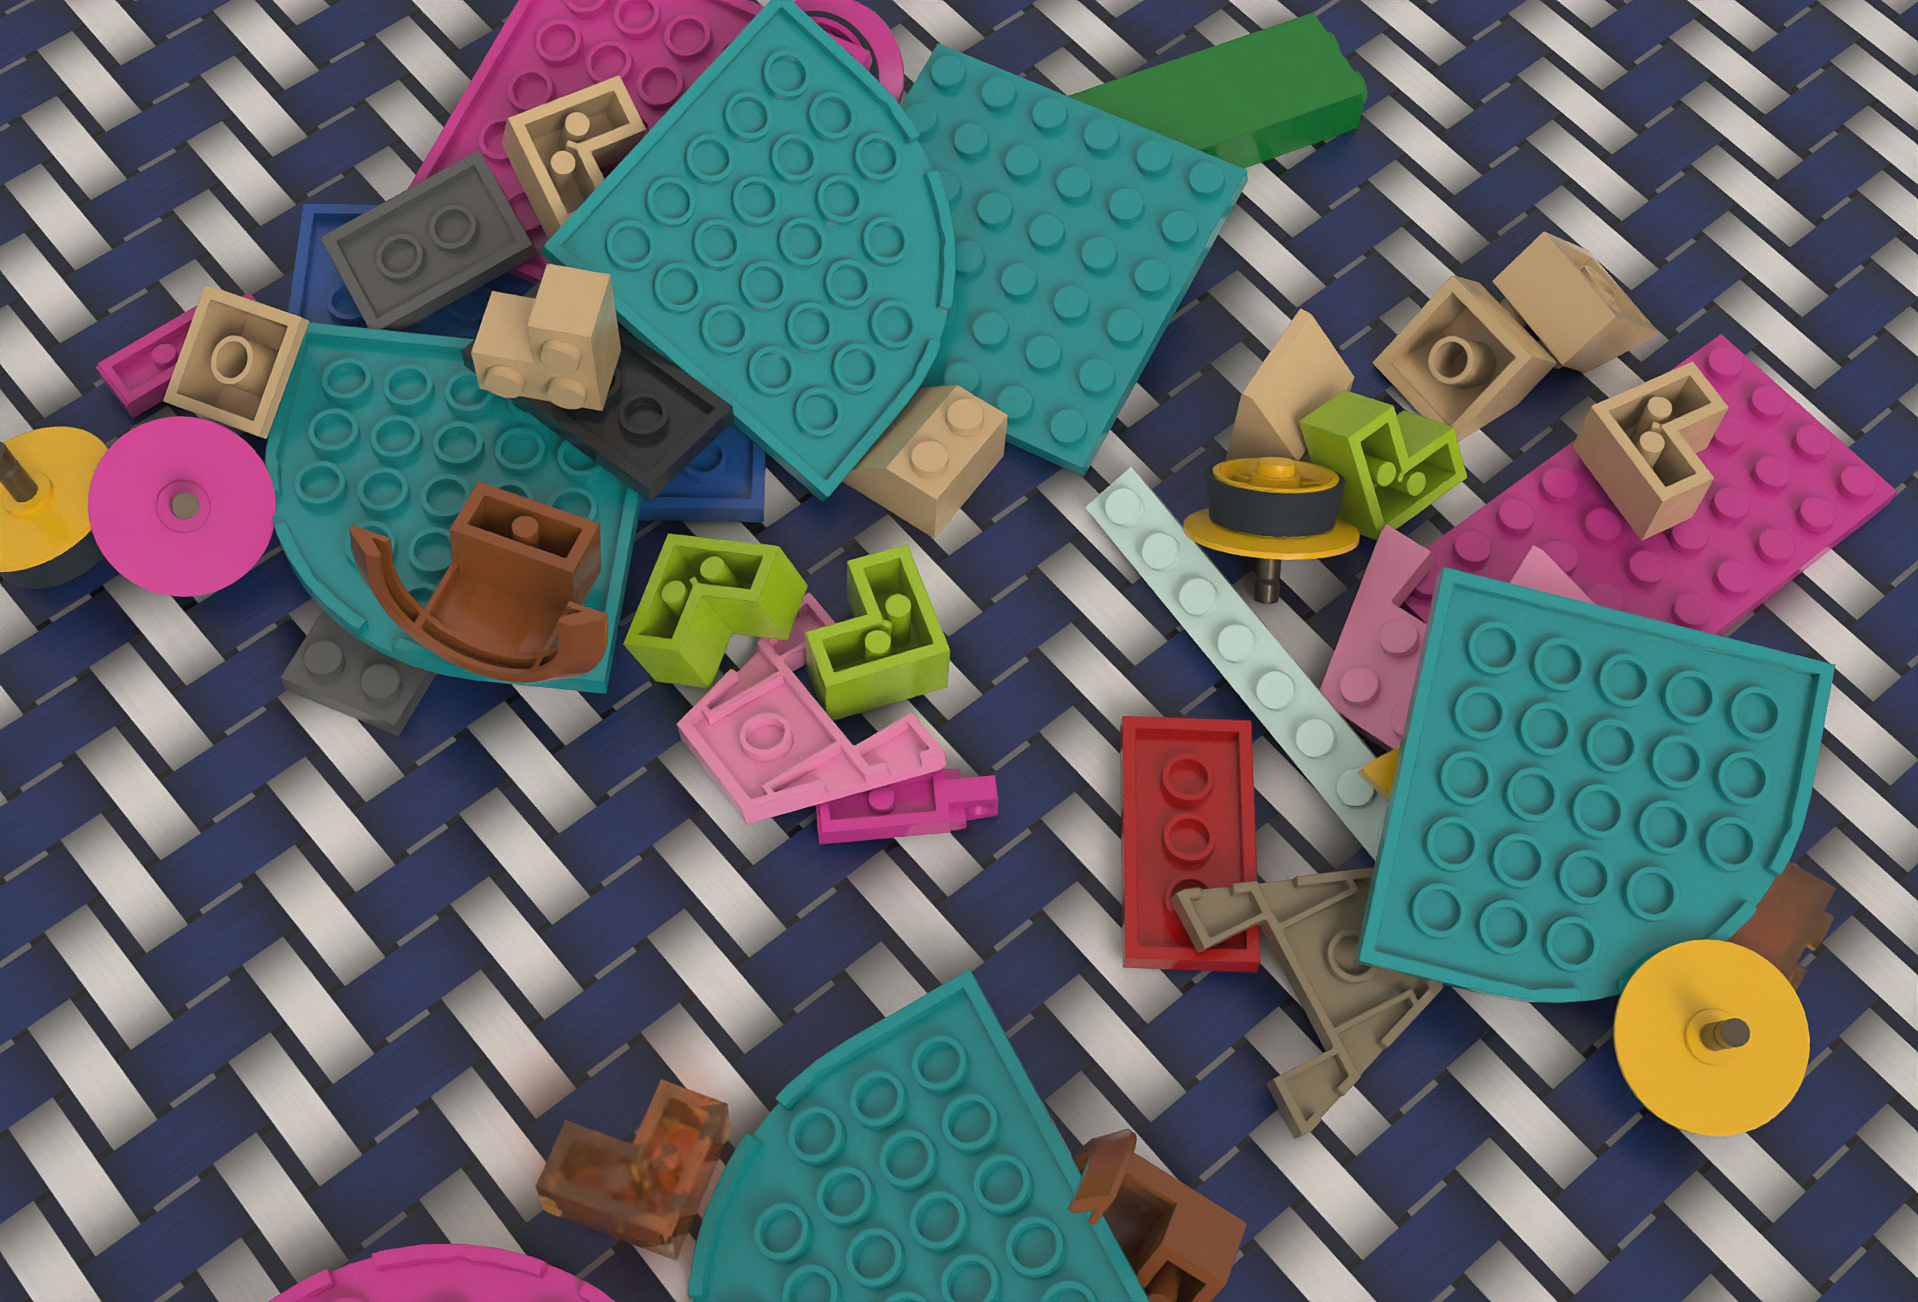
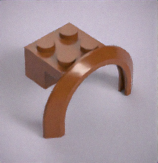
M478 481L449 529L452 563L425 608L415 601L398 577L393 561L391 539L352 525L349 529L357 569L385 612L416 642L458 667L497 680L530 683L581 676L595 668L604 656L608 644V614L582 605L601 571L600 523Z
M1130 1129L1120 1130L1089 1140L1073 1157L1082 1173V1177L1068 1210L1073 1213L1092 1211L1087 1222L1093 1226L1104 1214L1151 1302H1211L1228 1281L1247 1223L1134 1153L1137 1135Z

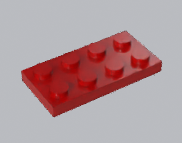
M1122 716L1120 725L1123 968L1257 972L1261 963L1259 925H1255L1209 949L1197 953L1170 901V898L1184 889L1201 888V890L1230 887L1234 883L1257 881L1251 721Z

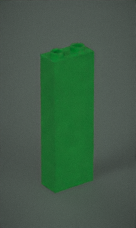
M1310 13L1083 90L1068 97L1239 167L1247 168L1357 129L1364 103L1367 100L1368 91L1362 75L1356 70L1353 71L1340 52L1335 36L1324 29L1314 13Z

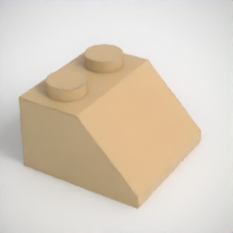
M1547 232L1541 233L1492 281L1505 296L1500 304L1522 327H1525L1527 324L1540 338L1537 342L1557 362L1554 366L1557 369L1565 366L1586 373L1650 341L1659 333L1589 250Z
M1452 275L1373 361V364L1423 417L1453 426L1457 441L1459 442L1516 407L1557 362L1479 282Z
M205 284L163 402L267 439L309 320Z
M1300 308L1242 392L1225 461L1241 458L1284 457L1312 463L1299 421L1343 390L1350 392L1355 377L1312 314Z
M959 385L918 388L903 410L842 482L935 539L1004 456L1008 415Z

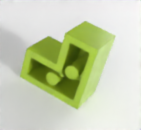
M1343 390L1299 421L1311 462L1329 468L1345 479L1337 517L1354 525L1361 535L1376 541L1386 525L1396 530L1468 478L1453 426L1407 411H1402L1396 415L1393 405Z
M668 534L623 645L655 681L711 689L732 634L788 640L808 585L779 546Z
M908 544L847 561V601L854 618L805 632L806 669L819 705L835 721L947 688L950 649Z

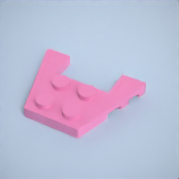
M1386 525L1379 535L1320 687L1322 693L1354 730L1387 752L1401 745L1426 630L1425 623L1399 607L1435 564L1431 551L1389 525Z
M810 592L804 595L787 641L761 637L757 642L758 651L738 672L730 669L677 723L682 741L746 824L935 772L947 766L944 749L912 712L859 744L852 745L795 676L793 671L806 664L805 632L836 624Z

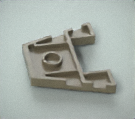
M1374 867L1296 876L1291 880L1258 883L1257 881L1234 883L1230 887L1204 890H1201V888L1184 889L1170 898L1197 953L1209 949L1255 925H1259L1325 1049L1324 1053L1266 1082L1294 1139L1311 1132L1319 1124L1322 1116L1341 1096H1344L1361 1078L1360 1075L1384 1049L1388 1048L1443 988L1442 984L1354 962Z

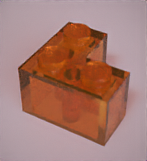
M661 1079L633 1145L565 1120L535 1186L544 1211L676 1261L731 1132L728 1104Z

